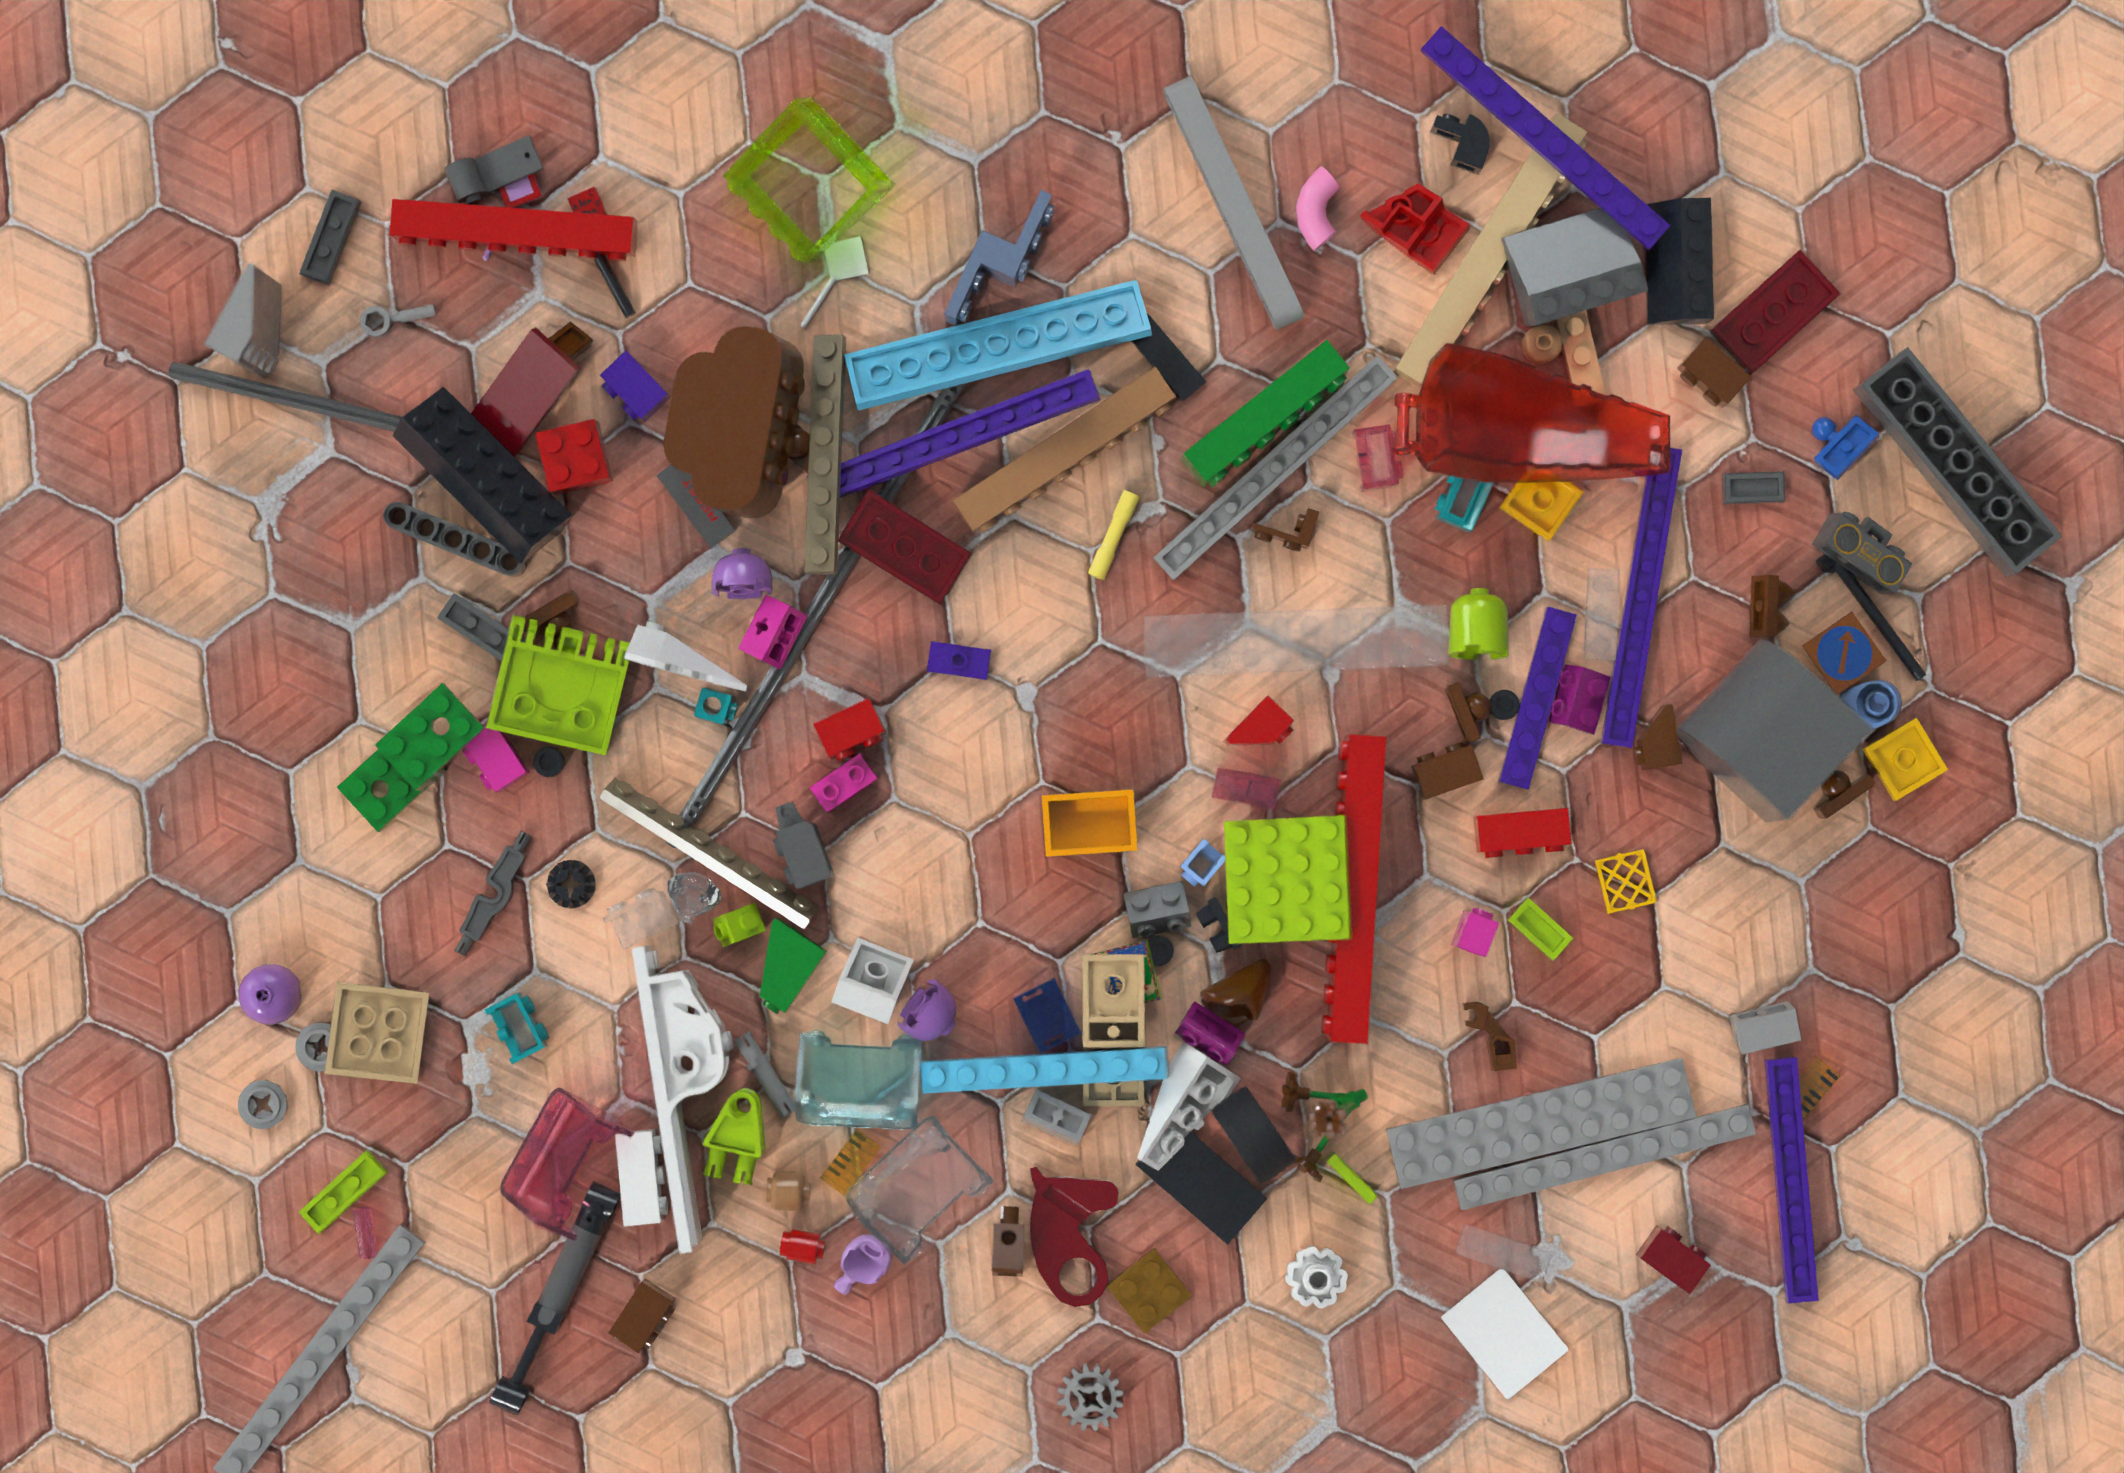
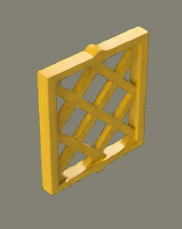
M1644 849L1624 854L1618 853L1615 856L1594 860L1607 914L1627 909L1633 910L1635 907L1657 902ZM1634 854L1638 856L1633 866L1624 861L1626 856ZM1613 859L1618 861L1613 870L1603 865L1605 861ZM1641 859L1645 873L1637 869ZM1621 864L1630 869L1625 878L1616 873ZM1601 869L1610 874L1605 883ZM1633 872L1643 877L1638 886L1629 881ZM1613 876L1622 881L1617 891L1608 886ZM1646 880L1649 888V893L1641 889ZM1626 884L1635 889L1630 899L1621 894ZM1606 890L1614 894L1610 903ZM1639 892L1648 897L1645 902H1633ZM1618 897L1627 902V905L1624 907H1613Z

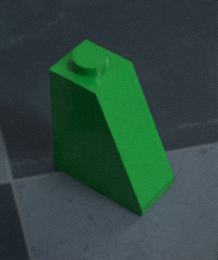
M775 918L771 923L760 997L765 999L763 1005L776 1014L780 1010L784 1013L789 1010L827 953V950L779 918Z

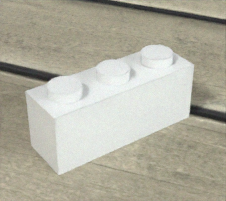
M655 1129L619 1132L615 1135L623 1224L624 1226L661 1223L664 1220L663 1215H668L667 1197L661 1196V1184H665L664 1167L658 1164V1154H662L661 1136H656Z

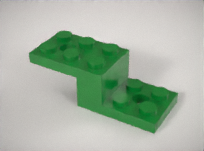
M442 683L375 744L378 750L340 783L337 788L377 832H380L447 770L444 766L477 737L485 727L446 684ZM444 717L449 722V730L444 735H438L434 731L433 725L438 718ZM379 780L385 781L388 785V793L382 798L376 797L373 793V785Z

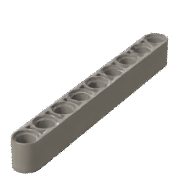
M1189 76L1163 88L1167 103L1274 328L1279 330L1303 319L1304 313L1193 78Z

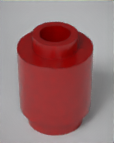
M793 1229L791 1232L783 1231L779 1255L786 1256L787 1260L816 1264L817 1258L823 1259L825 1241L820 1240L821 1234Z

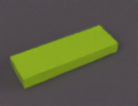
M366 1150L305 1205L299 1213L319 1235L385 1176L388 1171L369 1150Z

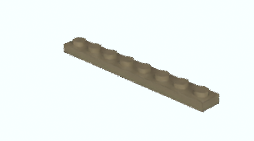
M843 334L814 335L804 570L808 575L837 574L845 379L844 354L846 353V337Z
M614 778L602 791L599 797L601 800L803 929H805L819 909V907L812 904L810 899L803 895H798L787 888L782 881L773 879L765 874L757 865L743 860L732 849L718 844L704 831L696 830L692 826L683 828L684 820L679 815L670 813L660 807L655 800L638 793L627 782Z

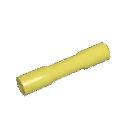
M1123 490L1102 545L1097 550L1090 566L1089 575L1105 580L1124 529L1130 521L1140 497L1136 494Z

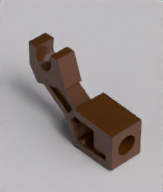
M1478 1001L1462 1003L1463 1010L1473 1009L1476 1012L1475 1019L1465 1021V1026L1485 1030L1490 1036L1486 1042L1491 1070L1517 1069L1515 1040L1509 1037L1489 1013V1007ZM1497 1039L1507 1041L1508 1053L1495 1054L1496 1045L1494 1042Z

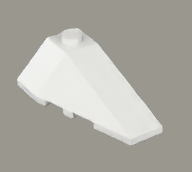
M648 621L645 627L637 625L626 651L625 659L739 691L749 692L750 687L669 633L663 632V625Z
M1183 1042L1169 1064V1077L1163 1079L1137 1158L1159 1171L1182 1148L1184 1138L1194 1128L1199 1130L1205 1124L1203 1119L1218 1103H1221L1222 1100L1230 1096L1241 1078Z

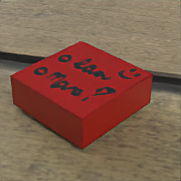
M595 186L567 198L573 212L608 215Z

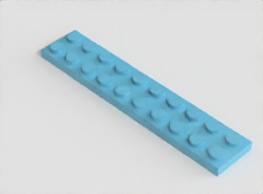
M1136 279L844 354L859 411L1152 335V331Z

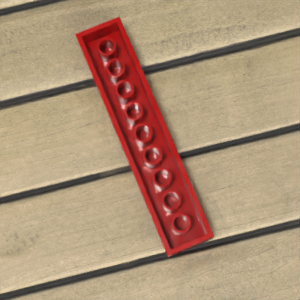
M1349 734L1345 736L1344 741H1339L1338 760H1343V771L1337 772L1336 790H1341V802L1335 803L1334 816L1345 815L1347 818L1352 939L1327 940V942L1332 943L1331 954H1326L1325 972L1330 973V985L1324 984L1323 1002L1328 1004V1015H1322L1321 1032L1326 1035V1039L1330 1042L1368 1044L1386 736Z

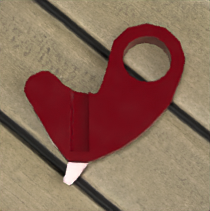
M1033 1167L1030 1169L1036 1192L1030 1216V1236L1038 1271L1060 1302L1073 1307L1091 1305L1103 1295L1108 1282V1274L1105 1261L1082 1236L1078 1226L1090 1214L1098 1210H1107L1115 1207L1118 1202V1189L1113 1182L1107 1180L1068 1176L1045 1178L1037 1167ZM1073 1258H1083L1090 1261L1097 1272L1094 1286L1082 1294H1074L1067 1291L1061 1285L1059 1279V1272L1062 1266Z

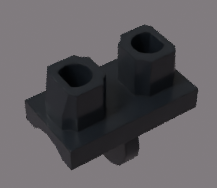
M1216 897L1208 900V905L1200 909L1196 916L1203 928L1218 920L1223 929L1222 932L1209 938L1216 953L1230 948L1235 950L1243 946L1242 943L1229 944L1228 918Z

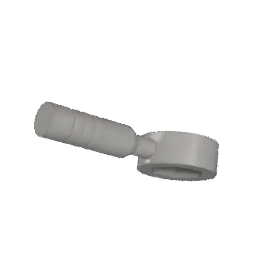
M431 304L402 310L397 314L390 315L385 309L379 306H372L362 313L360 325L362 330L369 336L380 338L391 330L392 322L400 321L403 323L436 316L435 305ZM380 313L385 317L383 328L372 331L367 326L369 316Z

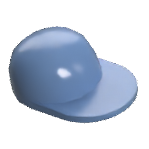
M1874 680L1849 688L1839 695L1873 729L1890 723L1901 712V694L1897 687L1888 681Z

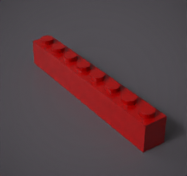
M392 199L389 235L398 239V244L416 246L417 241H428V246L446 248L447 243L458 244L459 249L476 250L477 245L488 246V251L506 252L508 247L518 248V253L535 255L537 250H548V255L566 257L567 252H576L579 258L596 259L597 254L608 255L609 260L626 261L627 256L635 257L638 221L631 216Z

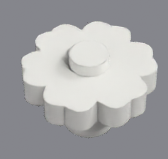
M1313 1245L1297 1251V1261H1291L1287 1264V1273L1285 1275L1287 1284L1293 1286L1291 1288L1292 1297L1303 1306H1309L1314 1302L1315 1306L1320 1309L1336 1303V1293H1342L1346 1290L1348 1278L1347 1272L1340 1268L1342 1265L1341 1257L1330 1248H1324L1319 1252Z

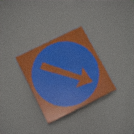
M1852 611L1802 645L1837 695L1886 662V659Z

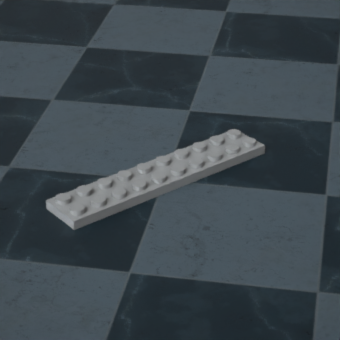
M1677 1058L1387 1128L1386 1133L1400 1189L1697 1117L1682 1058Z

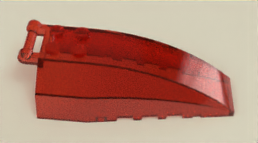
M1445 343L1430 359L1419 395L1411 393H1398L1395 395L1397 440L1393 443V452L1401 456L1415 455L1427 472L1479 482L1540 483L1629 478L1667 474L1670 471V415L1635 402H1627L1613 394L1603 395L1591 390L1592 387L1586 384L1580 386L1565 381L1564 376L1556 373L1551 376L1535 370L1536 366L1504 354ZM1410 408L1417 409L1416 442L1409 440Z

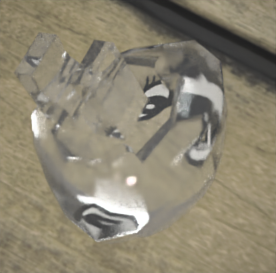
M697 872L679 873L667 881V892L676 913L680 917V921L692 924L693 918L714 909L722 901L720 889L703 874Z

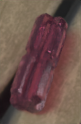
M368 1206L355 1208L352 1213L355 1232L359 1233V1236H356L359 1257L361 1259L374 1258L377 1255L375 1234L371 1233V1230L374 1229L371 1209Z

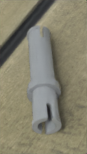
M749 1031L742 1035L748 1047L742 1037L737 1038L733 1042L748 1063L746 1067L749 1071L752 1070L780 1114L781 1119L790 1115L783 1103L790 1113L796 1111L798 1107L794 1104L767 1061L769 1056L767 1053H762L751 1035L752 1033Z

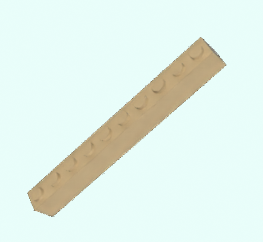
M1556 112L1551 122L1584 149L1587 142L1582 139L1587 131ZM1534 150L1530 153L1393 371L1422 391L1426 389L1428 384L1432 387L1435 386L1443 373L1438 369L1444 359L1450 362L1459 348L1458 345L1454 344L1460 333L1466 336L1475 322L1470 318L1475 309L1477 308L1482 311L1491 297L1486 292L1492 282L1498 285L1507 270L1503 268L1507 257L1501 238L1534 228L1539 220L1535 217L1540 206L1546 209L1555 193L1550 191L1555 182L1557 181L1562 184L1565 179L1561 173Z

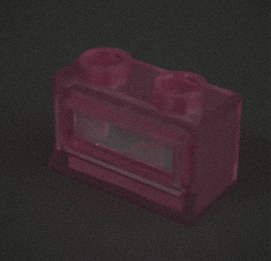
M1390 424L1354 429L1352 438H1355L1356 461L1357 466L1360 467L1362 479L1361 492L1397 487L1399 479L1403 478L1404 475L1401 460H1395L1394 449L1399 448L1396 430L1391 431Z

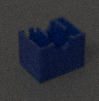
M1055 977L1013 997L1039 1053L1045 1052L1081 1034V1030ZM1041 988L1043 993L1024 1002V996H1029ZM1063 1033V1037L1058 1038L1047 1045L1044 1043L1045 1041Z

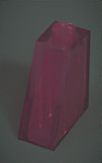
M1217 768L1211 798L1265 810H1275L1281 779Z

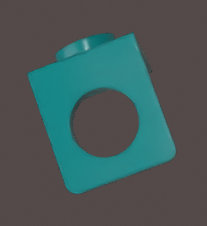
M702 688L694 716L727 726L729 720H734L738 704L734 703L736 697ZM710 697H715L721 702V709L715 715H709L704 710V702Z

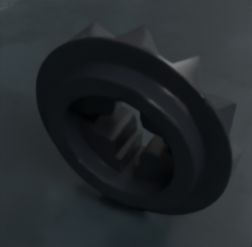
M566 860L558 863L549 872L546 886L549 897L557 905L571 909L583 906L592 898L596 883L593 872L586 864L576 860ZM570 871L574 881L584 883L583 886L573 889L571 898L568 888L558 886V883L568 880Z

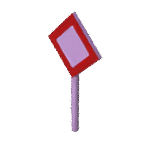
M534 174L499 189L505 207L516 208L542 197ZM488 246L483 255L484 260H488L492 252L488 251Z

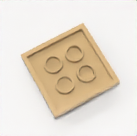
M337 982L325 1074L417 1084L429 992Z

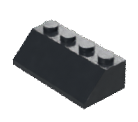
M1678 198L1649 203L1647 205L1671 226L1649 250L1645 248L1646 283L1648 291H1646L1647 325L1708 324L1714 319L1711 198Z

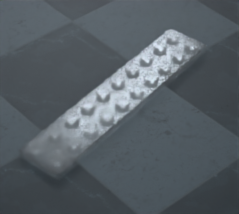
M1447 604L1144 616L1146 677L1450 665L1448 655Z

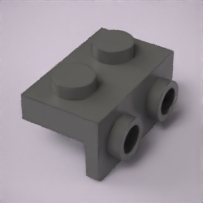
M1183 881L1123 893L1132 938H1150L1158 933L1168 931L1179 932L1192 926Z

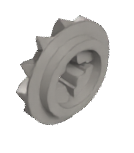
M314 1023L304 1028L298 1035L295 1047L299 1061L306 1068L313 1071H325L327 1052H322L316 1059L317 1048L310 1044L309 1041L320 1042L326 1035L325 1046L328 1047L331 1024Z
M268 1080L252 1082L243 1089L239 1096L238 1110L240 1116L251 1127L257 1129L271 1128L283 1120L288 1108L287 1095L278 1084ZM271 1095L268 1105L272 1111L264 1109L255 1114L258 1111L259 1103L254 1097L264 1099Z

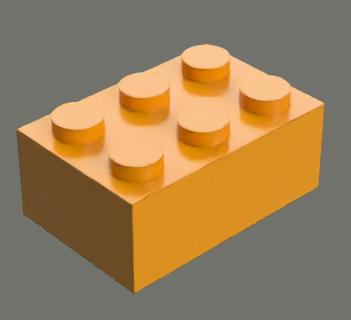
M1133 790L1042 795L1046 857L1137 851Z

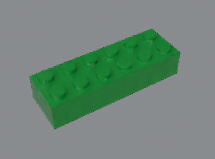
M1325 340L1184 452L1181 461L1203 488L1209 484L1214 488L1227 477V469L1233 465L1238 469L1251 458L1252 453L1250 451L1256 446L1262 450L1274 440L1276 436L1274 432L1280 427L1283 431H1286L1298 421L1300 417L1299 412L1303 409L1307 413L1322 402L1321 400L1324 398L1322 396L1323 393L1328 390L1332 394L1345 384V381L1348 379L1345 375L1350 367L1330 342Z

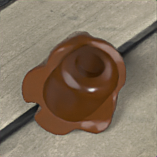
M1260 959L1205 988L1200 992L1202 1004L1206 1009L1234 1027L1249 1019L1252 1021L1258 1020L1265 1000L1271 972L1267 959Z

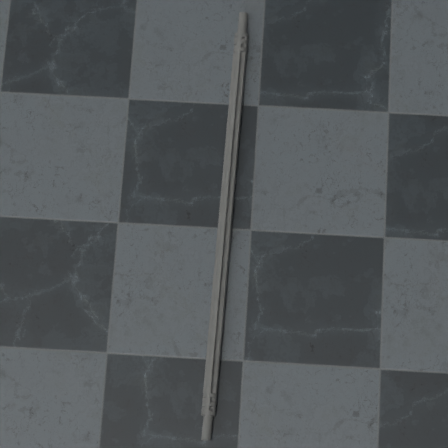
M963 384L941 390L914 435L942 424L964 389ZM912 471L885 481L878 495L893 503ZM845 547L838 557L837 574L827 575L804 614L808 615L781 670L771 666L689 801L681 811L679 816L684 820L683 828H689L691 824L695 825L718 785L859 559L860 555ZM666 841L668 845L676 849L675 846Z

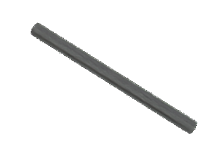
M172 362L169 367L168 376L172 379L395 432L402 416L177 362Z

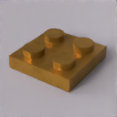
M1154 1247L1106 1285L1144 1334L1192 1297L1191 1293Z

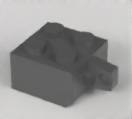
M794 802L776 807L780 830L775 831L778 838L773 839L778 856H785L788 867L783 869L789 885L795 884L796 889H801L834 877L835 875L817 825L804 821Z

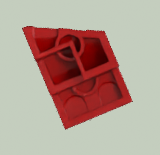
M1419 183L1406 189L1403 194L1387 199L1385 204L1369 212L1366 210L1360 215V218L1382 238L1433 275L1436 274L1470 230L1469 223L1445 209L1443 198Z

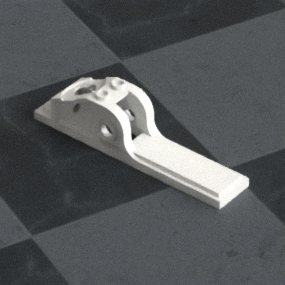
M651 945L632 948L679 1253L682 1254L692 1252L703 1238L681 1103L685 1097L704 1093L724 1079L730 1066L729 1051L734 1049L731 1031H726L725 1024L715 1009L711 1010L697 989L699 985L689 969L656 975L655 969L659 968L658 953L656 950L652 951ZM688 1005L695 1008L694 1015L688 1013ZM683 1056H688L693 1060L694 1067L692 1071L686 1070L682 1066Z

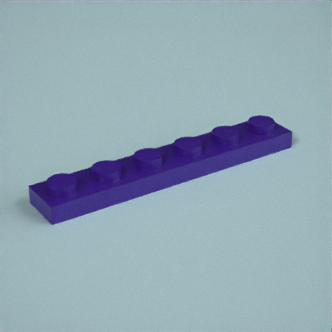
M1548 606L1545 609L1521 696L1520 707L1515 718L1498 782L1529 790L1577 614Z

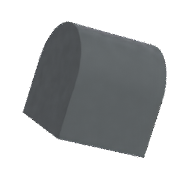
M1760 639L1676 729V733L1690 752L1764 822L1789 820L1873 728L1796 658L1774 643Z

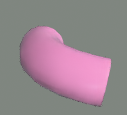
M1322 166L1314 171L1302 186L1296 205L1298 228L1313 251L1318 250L1337 232L1327 219L1326 207L1330 198L1340 190V187L1332 175Z

